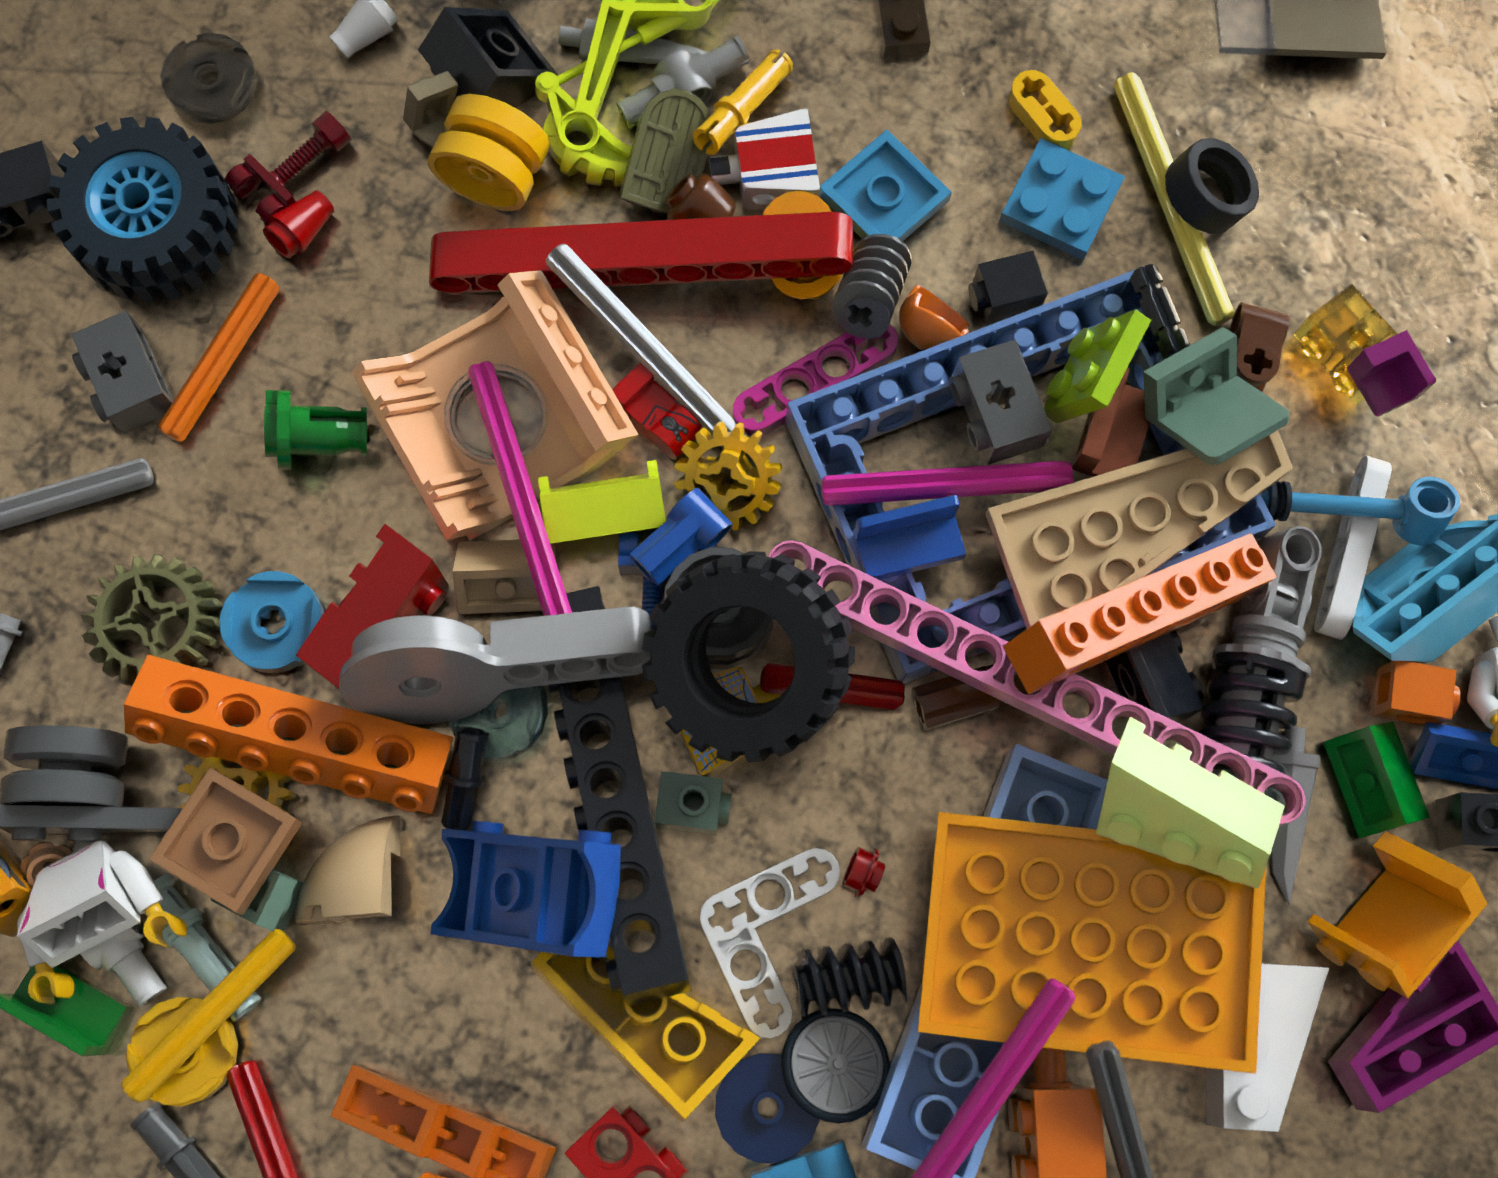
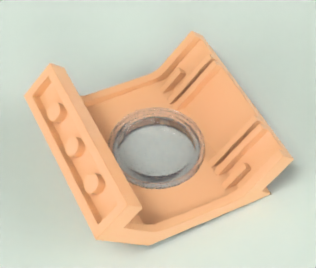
M542 270L509 273L498 284L503 297L484 314L414 352L401 356L361 361L351 371L365 399L447 541L467 536L469 541L513 518L468 374V369L473 364L489 361L494 365L537 502H541L538 477L548 476L550 488L573 485L593 474L639 435Z

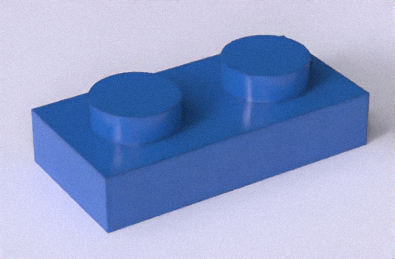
M1426 721L1409 763L1413 774L1498 789V747L1491 743V733Z

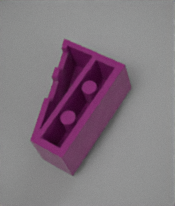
M1457 940L1408 999L1389 988L1328 1060V1063L1356 1110L1380 1113L1498 1044V1005Z

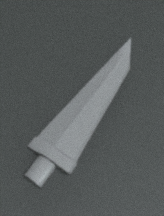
M586 18L583 29L561 26L559 45L580 48L579 59L587 60L597 20ZM629 31L627 38L635 35L636 32ZM658 38L645 46L640 42L621 52L618 61L659 64L662 59L676 51H688L690 56L698 52L702 55L708 52Z
M1301 727L1285 729L1284 736L1291 741V750L1285 755L1273 754L1272 758L1273 761L1285 767V775L1290 776L1300 784L1306 799L1304 811L1297 819L1278 826L1271 850L1272 874L1289 906L1317 769H1319L1320 755L1304 753L1306 729ZM1270 788L1279 794V803L1284 805L1285 810L1286 803L1282 793L1277 789Z

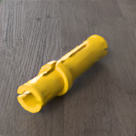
M771 50L766 58L730 96H723L715 103V109L710 117L693 132V140L699 150L702 151L712 140L713 143L706 149V154H716L737 127L748 124L749 116L784 78L791 74L793 64L786 53L774 64L773 61L780 55L781 50Z

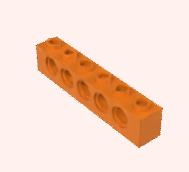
M1250 533L1041 619L1002 647L1029 695L1234 604L1274 580L1277 576L1268 563L1265 553Z
M147 655L124 702L125 734L133 735L145 743H163L186 749L198 757L224 759L238 763L251 771L265 770L288 776L304 785L318 784L341 790L353 798H371L383 801L407 812L433 813L443 782L444 772L448 767L454 738L453 736ZM181 711H193L191 713H180ZM242 724V725H245V726H243V727H233V726H230V725ZM283 738H294V739H297V740H295V741H285V740H282V739H283ZM334 751H343V752H346V753H348V754L338 755V754H335V753H333V752H334ZM391 764L398 766L399 768L392 769L387 768L383 765Z

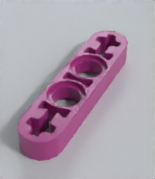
M889 324L884 334L874 338L876 340L885 339L883 351L880 352L875 346L865 350L861 354V365L858 364L855 353L866 347L868 339L858 338L847 332L742 392L736 397L733 404V420L737 424L739 422L744 423V431L749 437L758 430L762 432V436L785 424L787 402L791 401L781 391V387L786 381L791 379L803 381L809 390L808 394L884 366L893 359L896 352L898 335L895 328ZM831 356H839L848 363L849 370L841 377H831L823 371V361ZM768 392H772L776 405L782 411L777 412L774 403L763 410L761 422L757 423L754 418L745 420L746 406L751 405L755 410L761 409L769 404Z

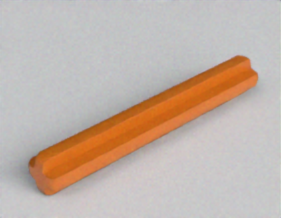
M257 273L252 277L158 424V429L165 436L178 442L186 439L278 294L279 286L272 278L262 273Z

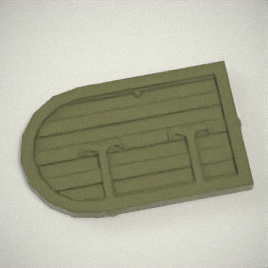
M673 88L657 93L646 103L637 122L638 126L618 199L667 215L669 206L665 203V199L675 185L688 174H691L693 177L703 174L708 156L706 149L711 145V141L701 151L694 143L693 132L710 117V112L699 97L688 90Z

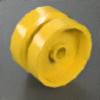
M465 94L457 96L444 122L446 132L439 134L428 156L427 163L430 171L441 183L474 203L496 210H520L526 203L533 187L532 174L537 173L541 168L550 148L548 136L525 113L505 102L484 95Z

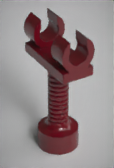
M328 111L323 112L311 123L314 128L313 137H310L306 144L303 143L299 150L296 149L292 156H288L289 159L286 158L285 162L283 161L281 165L279 164L278 168H275L274 171L268 172L249 154L243 159L244 163L234 166L227 173L224 181L240 199L252 195L261 182L273 193L265 197L255 210L266 225L269 224L268 217L296 202L293 195L284 188L285 183L288 184L289 180L293 179L292 177H296V174L300 173L299 171L306 168V165L313 162V159L321 155L320 153H323L324 150L333 149L335 152H339L352 140L345 128Z

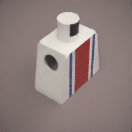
M800 109L739 126L734 132L735 155L709 157L710 176L719 185L739 183L742 206L746 209L765 210L773 199L786 192L805 191L818 197L820 196V185L808 109Z

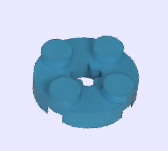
M261 572L246 579L248 583L241 586L236 593L232 591L225 600L221 610L220 632L226 646L237 659L259 672L280 673L289 671L296 666L305 665L296 654L324 614L323 606L316 593L300 579L285 572ZM272 610H279V616L285 619V624L282 628L278 629L277 633L269 635V630L261 627V620L270 618Z

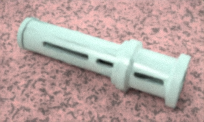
M171 874L163 875L154 880L164 898L160 905L163 911L183 919L188 929L187 935L182 937L175 934L168 923L163 930V939L167 942L168 947L174 946L211 992L235 966L201 925L203 923L201 911L198 908L191 909L173 887L175 879ZM254 991L230 1016L231 1020L235 1022L242 1018L262 998Z

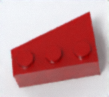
M385 523L376 535L384 543L367 567L362 563H357L349 575L350 578L357 582L339 605L330 603L296 654L306 665L337 689H339L340 671L345 662L351 658L352 643L362 631L374 624L393 618L424 616V614L430 616L441 606L447 595L444 590L449 584L433 559Z

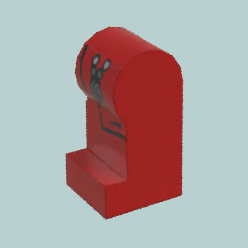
M641 363L612 389L634 428L673 460H676L683 453L681 448L687 441L694 442L696 440L695 434L702 429L695 417L683 406L676 403L675 398L654 380V375Z

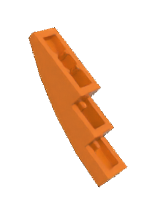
M357 1065L351 1066L331 1113V1117L417 1157L432 1159L471 1178H545L557 1149L506 1125Z

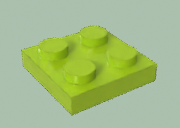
M1134 309L1115 318L1109 317L1103 323L1089 329L1083 328L1080 330L1068 347L1070 357L1064 369L1053 377L1047 387L1046 395L1049 398L1044 406L1047 418L1057 424L1108 407L1151 320Z

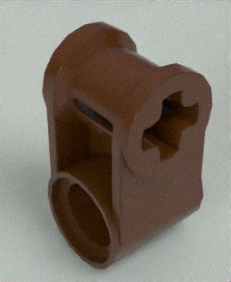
M1241 302L1236 308L1229 331L1237 335V376L1262 392L1266 383L1277 374L1280 367L1282 347L1288 332L1290 316L1287 313Z

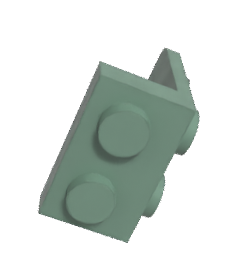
M1224 327L1143 371L1145 419L1208 464L1217 465L1286 426L1289 422V410L1237 376V335Z

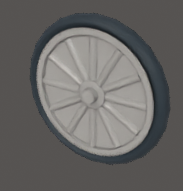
M829 1008L828 1015L822 1016L820 1010L807 1015V1018L800 1020L788 1035L782 1053L783 1077L790 1095L804 1111L825 1122L840 1124L852 1122L866 1116L877 1106L890 1069L887 1048L881 1035L873 1025L858 1014L851 1011L843 1013L842 1009Z

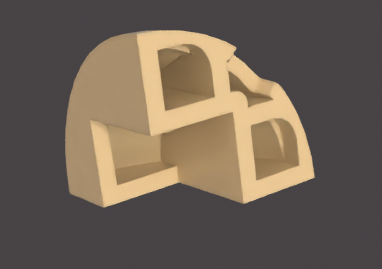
M400 816L377 818L360 824L338 837L322 852L310 868L302 884L296 906L295 925L346 923L352 918L392 916L391 857H400Z

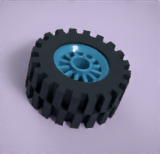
M134 117L120 118L122 129L113 131L107 122L96 126L95 129L100 137L89 142L84 135L80 136L73 142L79 153L74 158L63 153L57 162L58 166L65 173L64 176L51 175L48 187L57 198L47 199V210L55 220V222L51 223L55 234L97 284L105 290L111 287L120 297L130 300L134 290L143 302H156V291L162 290L170 300L181 297L178 288L181 284L188 282L193 291L204 285L205 283L199 274L207 268L215 275L223 265L216 255L219 251L230 255L234 242L227 231H238V219L232 211L237 209L235 199L210 154L207 153L203 144L194 135L189 138L183 127L171 123L168 130H166L159 118L146 117L145 127H140ZM148 200L142 207L134 209L141 201Z

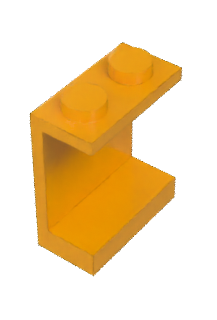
M1385 831L1373 847L1386 870L1337 926L1315 914L1307 922L1319 940L1316 944L1318 950L1327 959L1338 966H1343L1346 962L1355 967L1359 974L1378 990L1385 991L1389 987L1408 999L1488 904L1473 874Z

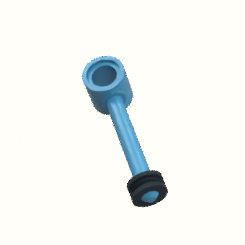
M1429 476L1417 479L1411 485L1406 495H1400L1398 499L1292 492L1290 482L1286 481L1281 483L1277 481L1261 493L1274 521H1286L1290 512L1392 519L1393 528L1403 540L1419 546L1430 545L1436 542L1460 507V496L1457 490L1447 481Z

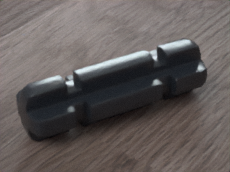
M1148 264L1134 270L1130 281L1135 293L1143 297L1139 300L1145 316L1151 320L1149 326L1153 335L1160 338L1156 343L1162 357L1166 359L1190 346V342L1184 329H1178L1177 325L1181 321L1167 288L1160 286L1163 279L1158 267L1154 264Z

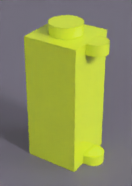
M657 460L647 461L648 474L550 488L548 476L538 477L541 502H537L550 544L659 528L666 522Z

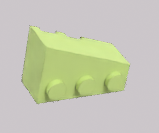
M1130 717L1111 763L1096 834L1112 839L1120 844L1130 845L1168 858L1173 862L1186 864L1221 876L1231 882L1242 883L1259 889L1284 805L1223 770L1218 776L1189 760L1191 751L1177 743L1172 747V750L1145 735L1143 733L1145 725Z

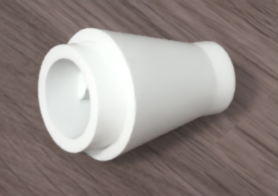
M357 0L329 38L349 59L357 51L394 31L391 26L399 18L384 0Z

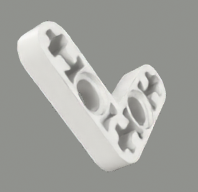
M814 848L806 850L713 895L706 900L701 908L700 921L707 940L746 1024L753 1033L760 1037L773 1038L786 1031L791 1023L792 1010L790 1002L755 929L826 895L834 889L839 880L840 868L833 854L825 849ZM810 859H814L818 865L827 863L830 871L824 876L826 884L818 887L817 883L812 880L800 885L798 888L805 896L795 900L792 885L782 871L792 868L793 878H796L808 870L807 861ZM763 881H776L783 887L785 899L783 904L777 909L766 910L756 902L755 890ZM745 890L748 905L754 914L758 916V919L749 923L747 922L746 912L732 919L734 929L724 932L721 926L712 928L708 920L715 915L713 907L716 904L722 903L727 910L740 905L741 901L735 894ZM750 950L759 957L761 969L758 976L753 980H739L731 972V959L738 951ZM767 977L770 978L773 989L763 990L766 999L771 1005L779 1003L783 1009V1013L777 1016L779 1025L774 1029H770L766 1023L758 1025L755 1023L753 1015L760 1011L755 996L753 995L745 1002L740 994V990L755 988Z

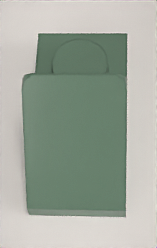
M273 869L244 915H237L273 932L275 929L283 931L287 928L296 909L303 882ZM211 898V901H212V902H214V903H216V904H218V905L224 907L225 909H227V910H229V911L235 913L234 911L230 910L229 908L225 907V906L222 905L221 903H219V902H217L216 900H214V899Z

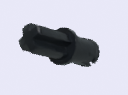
M474 727L456 728L450 769L444 772L443 778L448 782L441 820L442 826L446 829L466 831L471 825L477 788L483 786L485 781L481 773L489 733L482 729Z

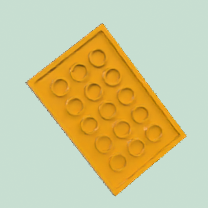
M938 812L917 1032L1005 1043L1046 982L1053 978L1062 982L1073 991L1075 1001L1043 1048L1086 1053L1087 1048L1092 1044L1112 1041L1119 1050L1120 1056L1124 1058L1256 1074L1266 868L1259 889L1242 883L1231 882L1221 876L1186 864L1173 862L1168 858L1130 845L1120 844L1112 839L1096 834L1097 829Z

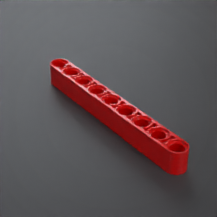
M813 212L441 232L433 235L431 238L429 286L439 292L453 294L501 292L498 284L509 273L542 270L552 289L569 288L545 261L548 254L560 244L568 245L606 286L842 275L849 272L853 267V220L850 216L840 212Z

